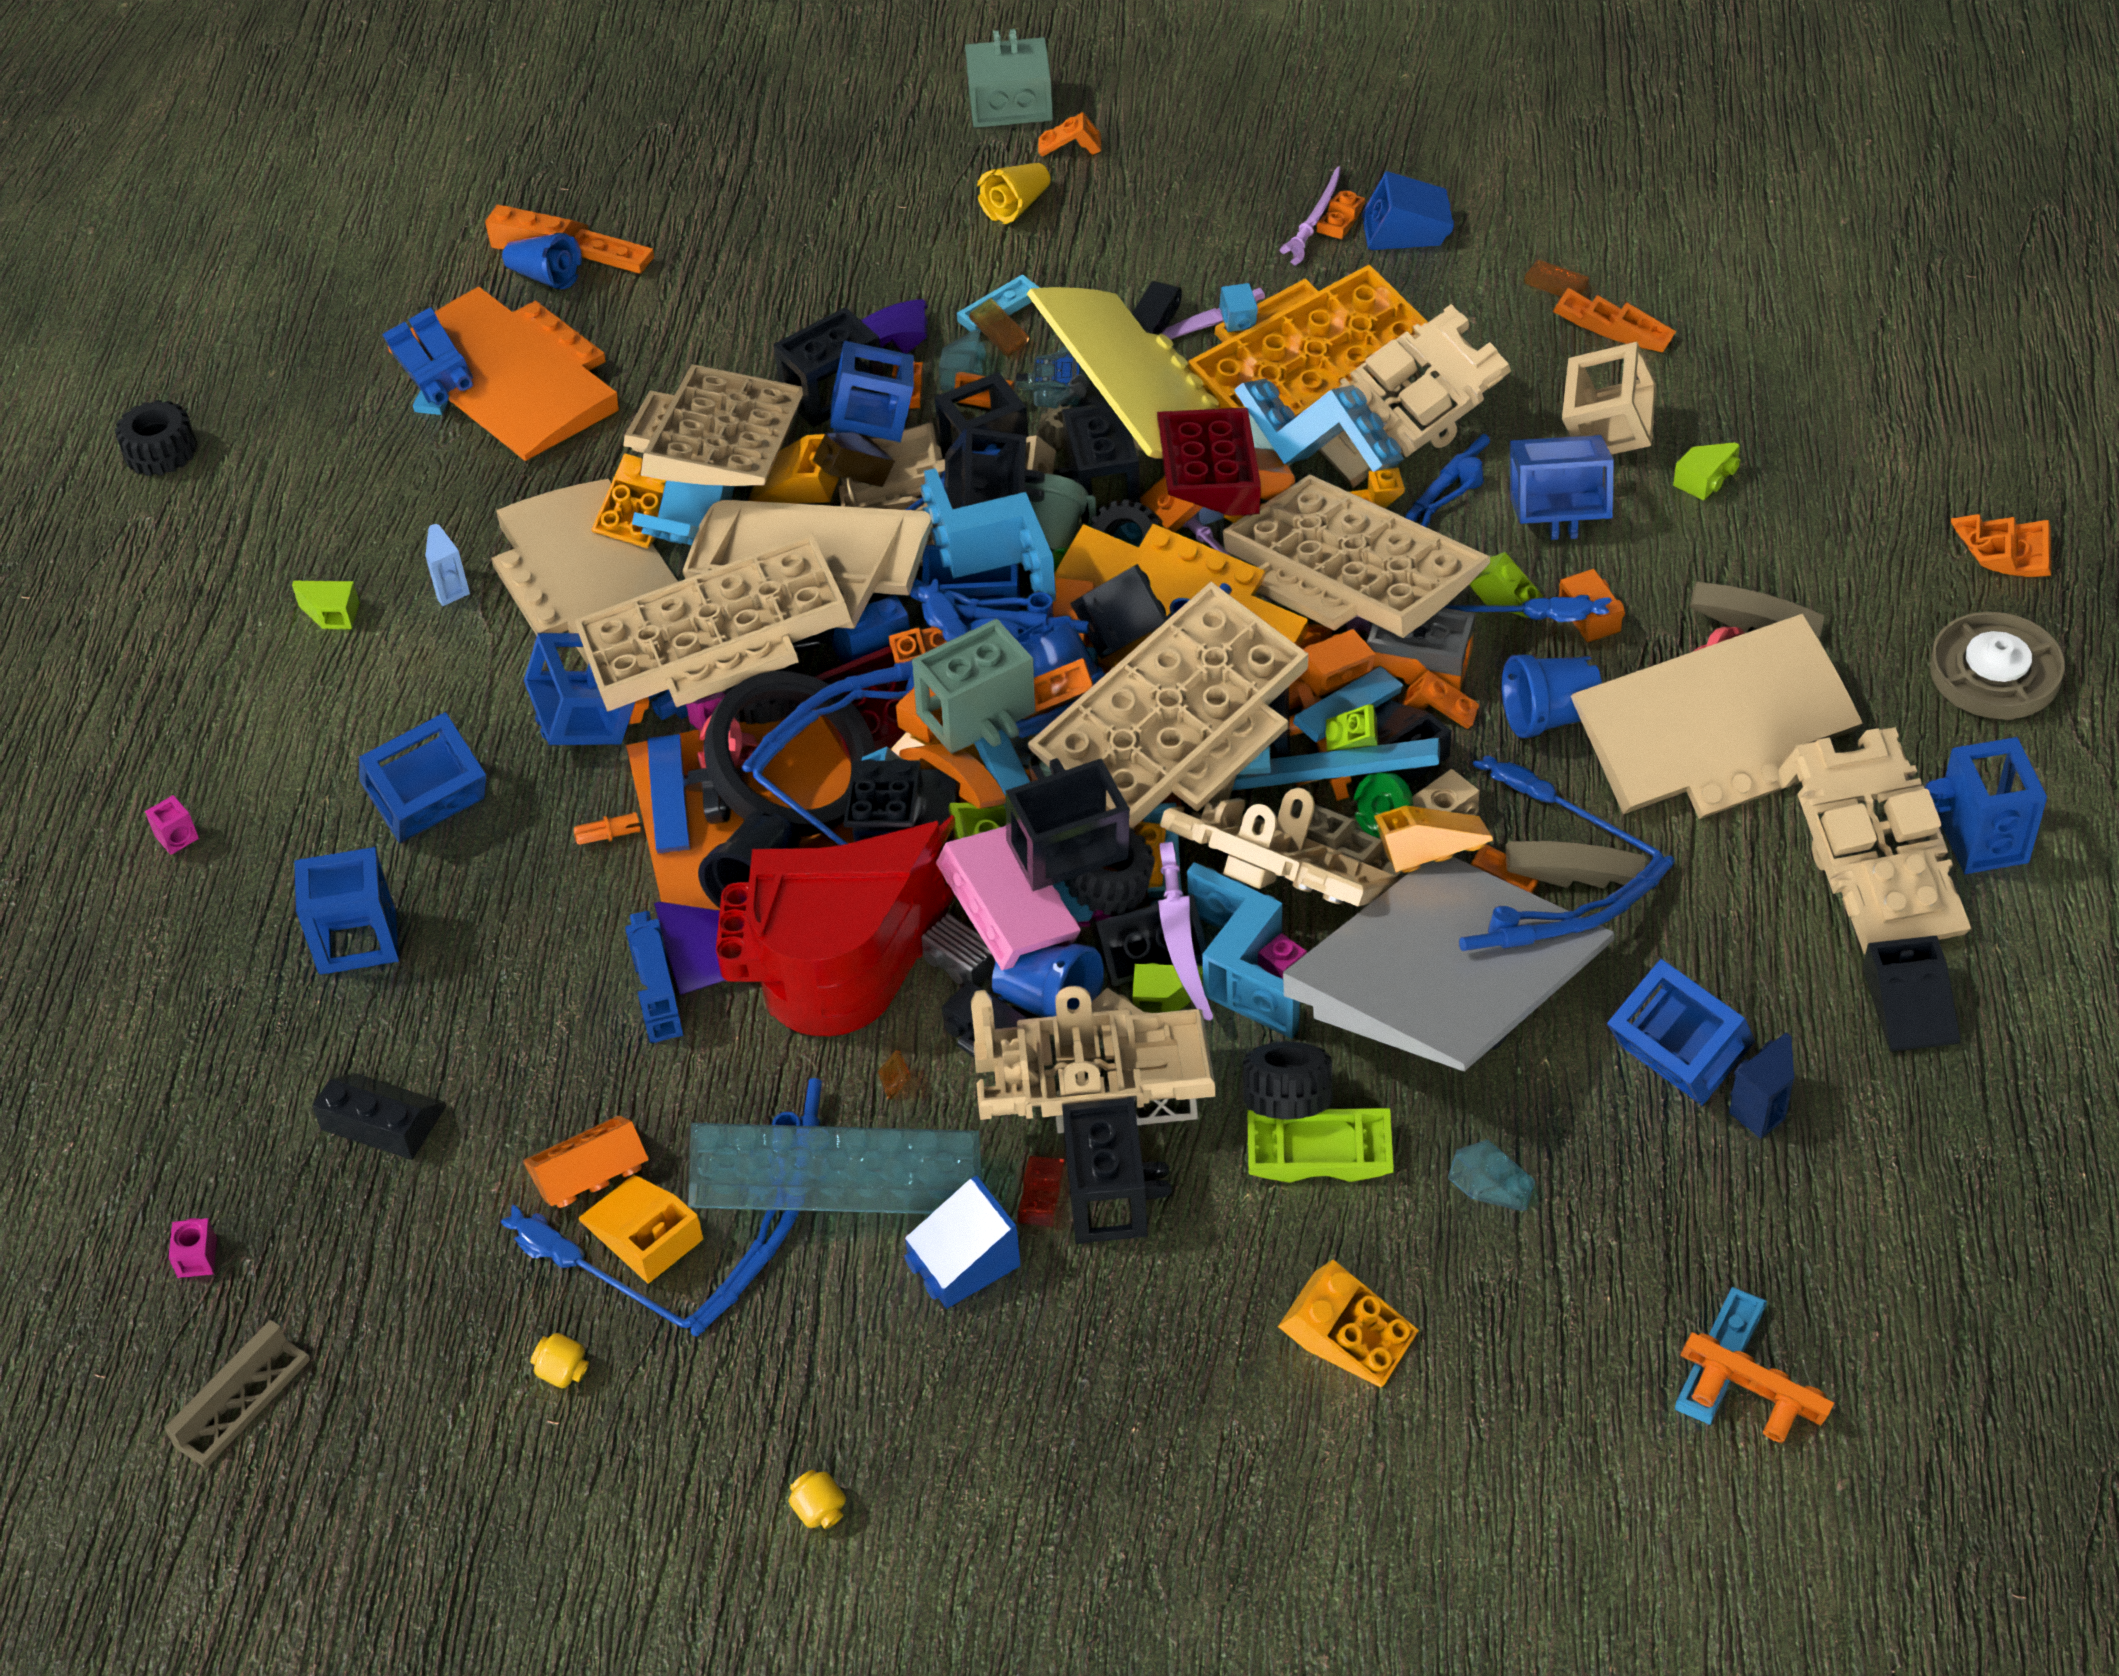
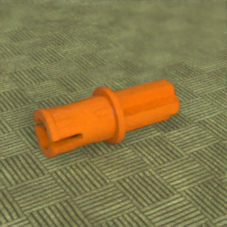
M632 812V814L609 819L607 816H603V820L577 825L573 830L575 841L579 845L608 839L610 842L613 837L635 832L639 833L641 830L640 825H638L637 813Z

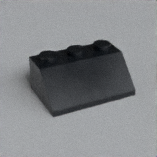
M1183 892V896H1190L1191 936L1196 964L1203 962L1202 954L1207 949L1194 895ZM1165 897L1138 904L1132 910L1126 908L1125 913L1117 914L1116 911H1113L1111 915L1102 914L1091 917L1089 920L1096 950L1101 954L1104 970L1112 987L1134 982L1135 964L1155 963L1159 965H1173L1164 938L1158 900L1166 899Z
M352 1073L329 1079L312 1107L321 1130L413 1160L446 1108V1103L379 1080Z

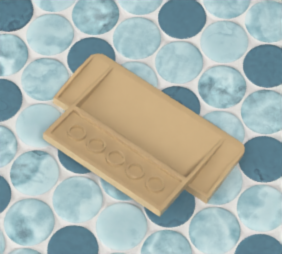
M721 500L714 503L708 509L701 521L682 572L685 579L813 533L845 600L851 622L837 626V628L855 629L873 593L910 595L932 528V520L929 513L915 510Z

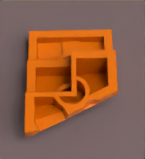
M1980 514L1951 518L1953 528L1980 566L2014 576H2051V525L2049 520L2017 525L2014 517L1985 522L1982 521Z

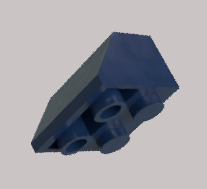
M1787 1032L1777 1040H1769L1765 1043L1759 1054L1751 1060L1745 1059L1734 1072L1736 1077L1734 1088L1730 1093L1732 1098L1729 1113L1760 1139L1786 1119L1794 1081L1792 1037Z

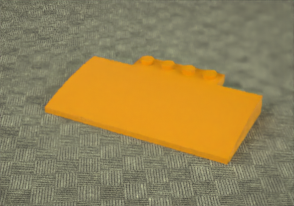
M1367 265L1320 291L1305 278L1257 304L1256 325L1247 330L1227 332L1225 323H1220L1215 326L1214 334L1222 343L1189 360L1188 368L1203 381L1205 390L1218 400V407L1220 409L1246 408L1234 389L1245 382L1267 379L1277 387L1279 398L1283 404L1291 408L1297 417L1331 389L1339 388L1341 379L1345 378L1348 382H1351L1350 373L1393 339L1396 340L1406 331L1411 336L1415 335L1413 326L1416 324L1422 326L1424 323L1427 324L1428 321L1376 270Z
M1083 524L1054 573L1055 584L1056 578L1094 582L1095 586L1098 587L1138 564L1141 571L1147 574L1150 580V587L1156 598L1164 605L1166 616L1170 613V604L1175 599H1192L1210 582H1213L1218 587L1222 583H1226L1232 588V592L1229 594L1231 597L1297 646L1301 645L1308 632L1307 618L1254 596L1265 578V570L1156 524H1152L1139 547ZM1151 632L1103 659H1100L1098 655L1099 666L1108 670L1113 669L1148 638ZM1090 641L1089 647L1094 648L1092 642Z

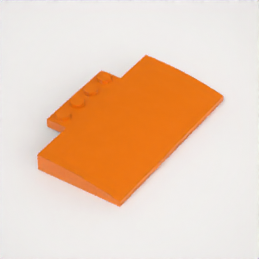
M477 287L434 312L454 347L465 359L474 377L472 378L473 386L471 388L459 391L456 387L447 392L449 395L448 400L524 461L619 411L617 392L590 372V370L606 362L605 353L536 300L512 312L481 287ZM410 328L412 334L414 335L418 343L421 345L429 359L432 361L431 357L418 340L413 328Z

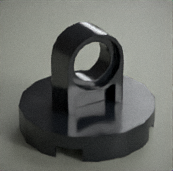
M707 768L688 771V775L683 774V788L685 790L703 792L704 814L708 823L728 822L731 816V808L716 791ZM736 768L742 779L749 785L748 772L743 771L741 768Z

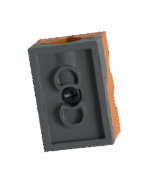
M1442 608L1404 638L1373 623L1367 640L1368 646L1376 653L1372 670L1381 666L1392 676L1403 678L1405 683L1412 685L1425 672L1430 671L1460 691L1473 649L1475 613Z

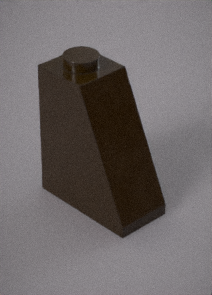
M855 432L825 433L813 458V461L829 475L846 479L850 477L854 481L878 487L884 486L895 463V460L869 437Z

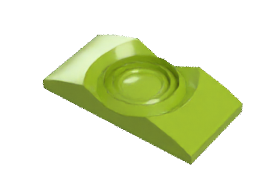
M1390 1108L1326 1109L1317 1115L1300 1119L1269 1118L1256 1114L1253 1110H1247L1248 1170L1250 1175L1292 1183L1320 1176H1329L1354 1182L1393 1173Z

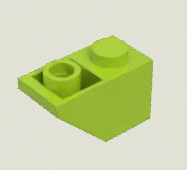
M1734 442L1692 447L1676 463L1673 486L1705 501L1713 491L1717 492L1721 488L1723 481L1729 475L1735 474L1741 462L1740 458H1738L1740 445Z
M1506 552L1491 557L1490 564L1469 584L1486 605L1522 606L1527 600L1543 598L1541 592ZM1510 612L1525 618H1529L1524 614V612Z
M293 581L292 587L299 607L322 629L353 628L360 604L353 581Z
M1367 704L1325 720L1327 752L1378 745L1377 716L1373 705Z
M1155 963L1135 964L1133 1005L1143 1012L1179 1011L1192 1001L1182 985L1174 965H1159ZM1197 966L1203 987V966Z

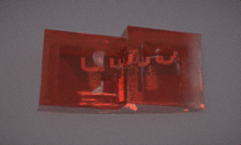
M1029 1156L1023 1178V1193L1018 1208V1223L1054 1226L1062 1185L1064 1159Z

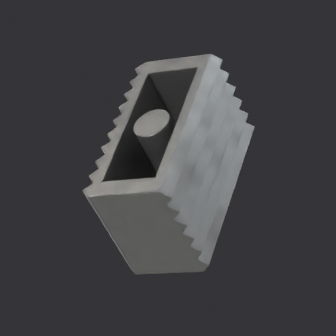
M950 913L942 917L941 921H937L936 925H933L922 936L925 960L934 967L939 965L958 984H966L968 981H971L978 985L994 970L996 960L980 934Z

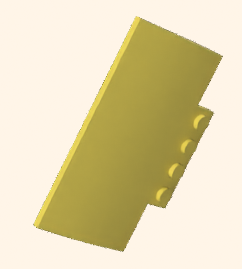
M1067 287L1031 288L1028 291L1027 295L1148 457L1163 459L1157 412L1220 409L1218 407V400L1205 390L1203 381L1188 368L1187 360L1172 347L1173 342L1163 334L1156 335L1145 332L1117 294L1093 289Z

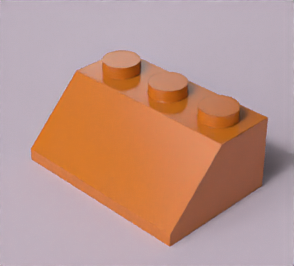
M498 204L485 220L490 246L504 250L505 246L511 241L555 233H566L570 237H575L581 228L589 229L587 224Z
M618 1115L523 1160V1163L545 1203L551 1207L557 1205L558 1208H562L577 1200L576 1195L587 1189L590 1192H595L605 1188L610 1184L608 1179L616 1175L622 1174V1177H626L642 1169L641 1164L649 1159L633 1122Z

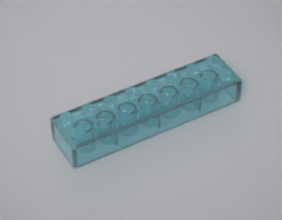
M691 1123L688 1208L932 1214L974 1176L977 1175L982 1181L979 1131Z

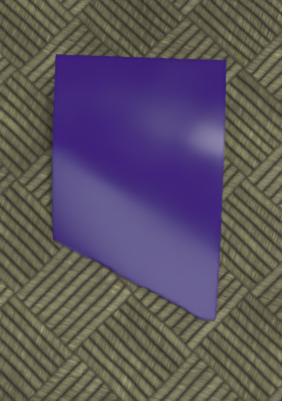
M923 299L897 303L883 308L861 321L879 336L880 348L891 341L894 347L901 353L907 354L927 337L926 325L928 324V318L925 315V309L928 308V304Z
M665 902L654 903L680 995L727 981L720 974L716 954L720 911Z

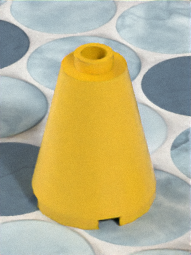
M1031 163L991 169L982 174L978 180L977 187L980 186L981 194L978 195V201L983 211L993 221L1000 220L1004 222L1002 224L1015 221L1050 185L1049 171L1041 163Z

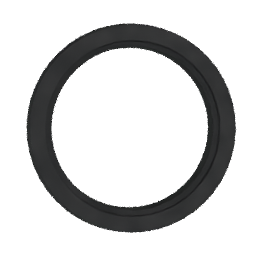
M771 671L761 673L736 685L715 708L704 740L706 768L718 794L744 820L753 812L764 811L762 815L772 817L775 813L787 819L798 830L801 837L823 833L794 809L772 803L751 789L734 766L728 740L730 725L734 716L746 706L760 700L772 698L789 699L802 703L821 689L829 686V684L815 677L797 672ZM842 693L836 695L815 709L829 707L841 701L845 696ZM851 702L846 707L824 714V716L834 724L846 742L851 759L852 773L853 761H862V757L875 752V745L865 719ZM850 781L845 793L836 801L820 808L807 809L810 814L830 830L844 822Z

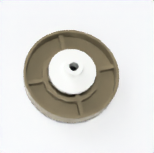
M1978 612L1953 620L1939 632L1933 644L1929 668L1935 686L1955 707L1982 717L2013 720L2032 715L2053 701L2060 689L2065 661L2062 650L2055 639L2037 624L2012 614Z

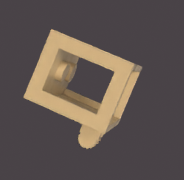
M1638 342L1568 358L1562 420L1570 437L1602 435L1611 455L1652 445L1656 383ZM1624 358L1622 384L1595 390L1585 367Z

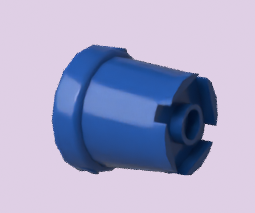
M1070 616L1053 618L1055 627L1052 624L1043 626L1042 622L1015 637L1033 657L1034 678L1082 658L1086 661L1093 684H1096L1106 675L1103 668L1096 666ZM1077 698V699H1075V700H1073V701H1071V702H1069V703H1067V704H1065V705H1063V706H1061V707H1064V706H1066V705H1068V704H1070V703H1073V702H1075L1076 700H1078L1079 698Z
M1511 655L1505 662L1501 689L1506 718L1512 731L1519 738H1531L1541 735L1546 729L1581 722L1570 696L1576 692L1602 684L1597 665L1588 666L1587 661L1592 658L1590 656L1536 659L1533 655Z
M1055 944L1020 955L1013 968L1002 971L998 963L995 962L992 974V989L994 993L1001 995L997 999L1004 1003L1013 1005L1040 1018L1057 1016L1056 995L1065 987L1080 986L1085 988L1090 994L1091 1002L1100 995L1104 975L1102 957L1093 946L1082 944L1064 946ZM1070 998L1067 1001V1007L1071 1010L1077 1009L1080 1005L1077 998Z

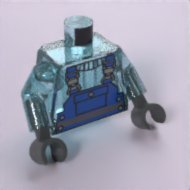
M1065 345L1053 354L1034 358L1033 373L1016 374L1017 391L1033 390L1034 404L1037 407L1056 409L1059 404L1062 407H1067L1072 404L1073 408L1079 407L1080 398L1086 396V388L1089 386V382L1082 375V367Z

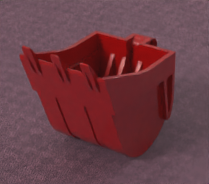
M951 815L940 826L938 821L832 847L752 849L749 882L732 883L726 886L721 894L716 940V954L721 976L727 981L732 982L761 981L764 1002L770 1015L786 1027L799 1033L824 1037L838 1036L854 1032L869 1025L888 1008L916 959L921 958L923 954V934H926L928 929H931L933 925H936L937 921H941L942 917L946 916L948 906L955 896L949 884H945V878L936 865V861L942 851L941 848L955 825V816Z

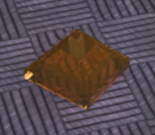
M895 1050L878 1070V1075L888 1099H892L912 1079L900 1050Z

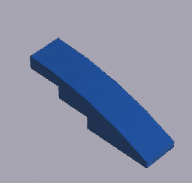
M676 734L648 738L656 851L659 854L690 850L687 794L683 788L684 765L681 736Z

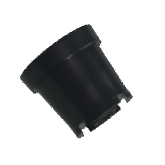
M764 811L753 812L746 817L725 843L717 845L702 860L698 869L699 881L705 894L718 908H720L721 894L726 886L737 882H749L752 849L800 848L799 842L802 839L792 823L775 813L770 817L762 815Z

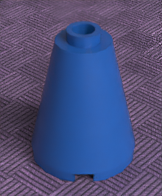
M555 233L511 241L502 252L504 264L508 269L555 289L565 290L571 287L579 274H575L577 265L582 263L581 249L577 240L566 233Z

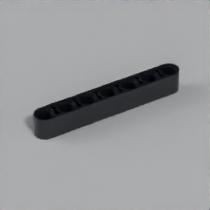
M1157 281L1151 282L1132 313L1145 332L1159 335L1167 328L1180 306L1182 298L1181 287ZM1091 380L1086 388V396L1080 398L1079 407L1107 402Z

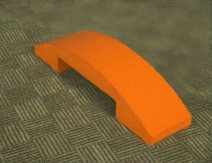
M930 744L900 750L899 756L901 758L920 760L921 769L935 766L961 783L959 796L978 809L1004 805L1006 803V797L991 773L967 752L959 750L951 754L943 744Z

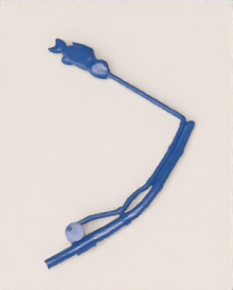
M1481 434L1462 454H1457L1440 471V476L1427 488L1423 495L1413 503L1405 518L1416 522L1418 517L1425 512L1421 525L1427 528L1430 524L1431 515L1438 508L1461 496L1468 489L1480 487L1484 483L1481 460L1475 457L1490 443V438L1486 434ZM1460 477L1461 487L1432 503L1441 492ZM1579 595L1577 597L1530 599L1525 601L1522 606L1446 605L1443 608L1465 612H1524L1532 620L1550 618L1557 622H1572L1584 620L1592 612L1596 615L1608 614L1609 610L1606 608V605L1612 599L1609 597L1600 598L1592 602L1588 595Z
M990 444L984 451L972 452L996 456L1001 449H997L995 444ZM943 471V472L940 474V476H939L940 479H941V482H942V484H943V487H944L945 471ZM923 497L905 510L918 509L925 503ZM915 578L910 596L917 601L927 603L928 598L920 593L919 587H928L930 584ZM940 589L939 591L942 594L950 592L955 600L965 604L959 605L954 603V607L959 616L966 619L997 618L1009 620L1027 629L1042 622L1043 626L1052 624L1055 627L1052 620L1056 618L1053 615V599L1044 592L1034 593L1028 598L1011 597L979 600L969 599L960 593L946 589ZM1022 605L1027 606L1028 611H1005L984 607ZM1072 619L1078 633L1088 634L1089 621Z
M934 579L928 587H919L920 593L928 598L927 603H922L924 618L928 625L943 631L942 635L946 642L969 632L954 607V596L950 592L940 593V585L937 579ZM1222 583L1219 586L1227 594L1232 592V588L1226 583ZM1178 598L1172 601L1167 618L1169 619L1190 599ZM1073 703L1064 707H1058L1054 711L1017 721L1016 725L1019 728L1018 736L1020 738L1030 737L1032 734L1041 732Z
M912 661L896 663L894 667L872 671L859 676L846 677L845 680L837 681L821 689L798 705L774 730L768 732L763 737L762 742L755 751L745 760L742 766L743 771L753 772V777L760 784L837 844H848L766 779L762 773L768 763L788 742L820 716L842 709L854 699L857 700L864 697L903 699L914 688ZM908 680L905 691L862 690L863 688L879 684ZM843 692H851L841 701L829 707L813 710Z
M1486 755L1483 757V761H1474L1473 764L1481 770L1492 771L1490 774L1492 779L1503 782L1521 793H1527L1538 801L1545 803L1556 802L1649 853L1653 858L1643 871H1640L1635 878L1615 893L1610 894L1603 900L1581 905L1574 911L1564 913L1518 912L1509 906H1498L1492 912L1488 933L1461 937L1459 939L1460 949L1468 951L1495 946L1511 948L1531 945L1535 940L1579 933L1602 925L1630 909L1650 889H1654L1668 869L1673 866L1675 859L1672 856L1664 857L1662 852L1557 796L1554 785L1548 781L1539 780L1531 770L1510 762L1498 763L1495 758ZM1609 906L1601 912L1588 917L1578 918L1595 908ZM1524 919L1559 920L1558 922L1518 926L1519 920Z
M817 1078L809 1079L804 1116L799 1119L793 1112H782L773 1119L774 1138L771 1158L777 1183L776 1199L767 1209L759 1235L750 1246L748 1252L722 1285L718 1286L715 1293L697 1311L685 1319L584 1261L585 1253L583 1249L548 1226V1222L543 1215L535 1213L531 1218H525L523 1211L518 1206L512 1205L511 1216L502 1219L501 1223L509 1229H517L519 1236L514 1237V1240L532 1258H552L554 1263L561 1268L579 1265L675 1325L682 1328L691 1327V1334L698 1337L714 1320L739 1299V1295L765 1264L773 1258L800 1212L801 1203L805 1199V1187L810 1172L812 1154L817 1147L820 1120L817 1116L822 1081ZM796 1147L789 1188L786 1189L780 1162V1148L791 1149ZM787 1199V1206L778 1226L767 1243L764 1244L767 1229L774 1214L784 1200Z

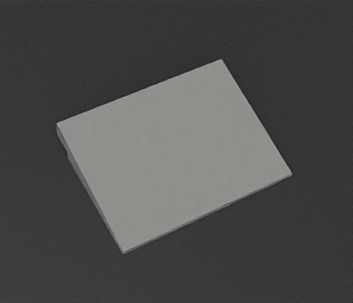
M1455 857L1442 862L1432 860L1421 864L1419 869L1409 872L1283 972L1284 996L1313 1006L1314 1019L1465 1072L1615 940V932L1599 925L1579 933L1535 940L1531 945L1511 948L1495 946L1462 951L1459 946V939L1466 936L1487 934L1492 912L1498 906H1509L1518 912L1564 913L1568 912V910ZM1524 919L1519 920L1518 926L1558 922L1559 920Z

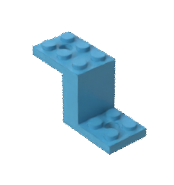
M1267 379L1245 382L1234 389L1244 406L1248 407V412L1284 464L1308 459L1344 430L1373 472L1394 467L1404 460L1400 454L1401 448L1395 439L1387 435L1383 429L1384 423L1376 413H1372L1366 404V396L1359 388H1355L1354 385L1331 389L1297 417L1291 408L1283 404L1279 398L1277 387Z
M937 469L924 471L925 484L921 485V493L928 507H924L923 511L930 514L933 526L931 528L933 542L936 547L941 546L939 552L944 568L949 567L953 579L1022 562L1024 570H1030L1031 572L1030 582L1034 593H1047L1052 597L1053 601H1056L1053 554L1026 492L952 509Z
M666 480L658 517L634 512L632 525L642 527V534L672 543L692 546L699 525L708 509L718 501L732 500L734 486L701 485Z
M1194 862L1187 871L1188 893L1194 895L1200 920L1222 929L1202 954L1203 990L1206 998L1293 1039L1299 1031L1300 1002L1284 996L1283 979L1266 972L1258 966V952L1282 933V903L1270 895H1264L1247 887V885L1240 881H1234L1219 874L1212 868H1206Z

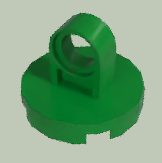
M1380 772L1368 775L1359 783L1354 795V801L1358 800L1359 813H1355L1356 820L1364 832L1379 838L1380 834L1374 816L1405 805L1413 806L1412 796L1414 794L1410 791L1406 782L1394 773Z

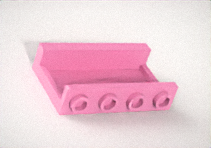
M1006 826L945 843L936 861V865L1002 971L1013 968L1020 955L1055 944L1069 946L1074 943L1081 931L1075 917L1070 914L1061 900L1059 892L1054 889L1053 885L1032 891L1006 841Z

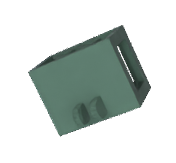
M1010 29L1009 41H1001V34L999 30L993 31L994 42L965 45L973 128L1053 120L1051 80L1045 37L1017 40L1016 29Z
M997 618L912 659L916 714L951 754L979 741L981 738H985L992 747H996L1001 744L999 730L1002 729L1012 739L1019 735L1016 722L1035 713L1033 657ZM929 688H930L936 695L930 697ZM942 707L943 726L930 713Z

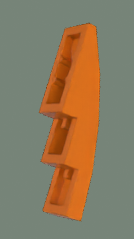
M1569 287L1553 310L1554 313L1574 324L1606 338L1625 344L1638 342L1640 348L1664 352L1676 333L1675 330L1627 302L1621 309L1599 295L1591 301Z
M1079 659L1035 677V713L1023 719L1026 720L1050 712L1081 697L1094 684L1085 659Z

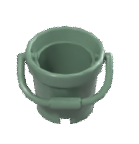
M1045 474V481L1040 484L1025 483L1026 488L1044 491V500L1030 502L1051 551L1056 548L1070 547L1077 535L1076 530L1079 517L1085 512L1087 503L1089 509L1087 526L1092 528L1094 522L1091 519L1094 515L1097 516L1096 501L1093 495H1088V492L1081 484L1072 479L1053 474Z

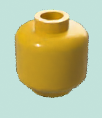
M554 1333L549 1338L543 1336L530 1361L531 1364L535 1365L534 1373L538 1378L558 1388H566L573 1380L579 1383L589 1365L588 1361L583 1360L585 1357L584 1345L561 1333Z
M814 1469L810 1470L790 1486L792 1493L789 1497V1504L806 1527L815 1528L822 1525L824 1529H828L843 1517L840 1510L846 1502V1496L828 1472L816 1473Z

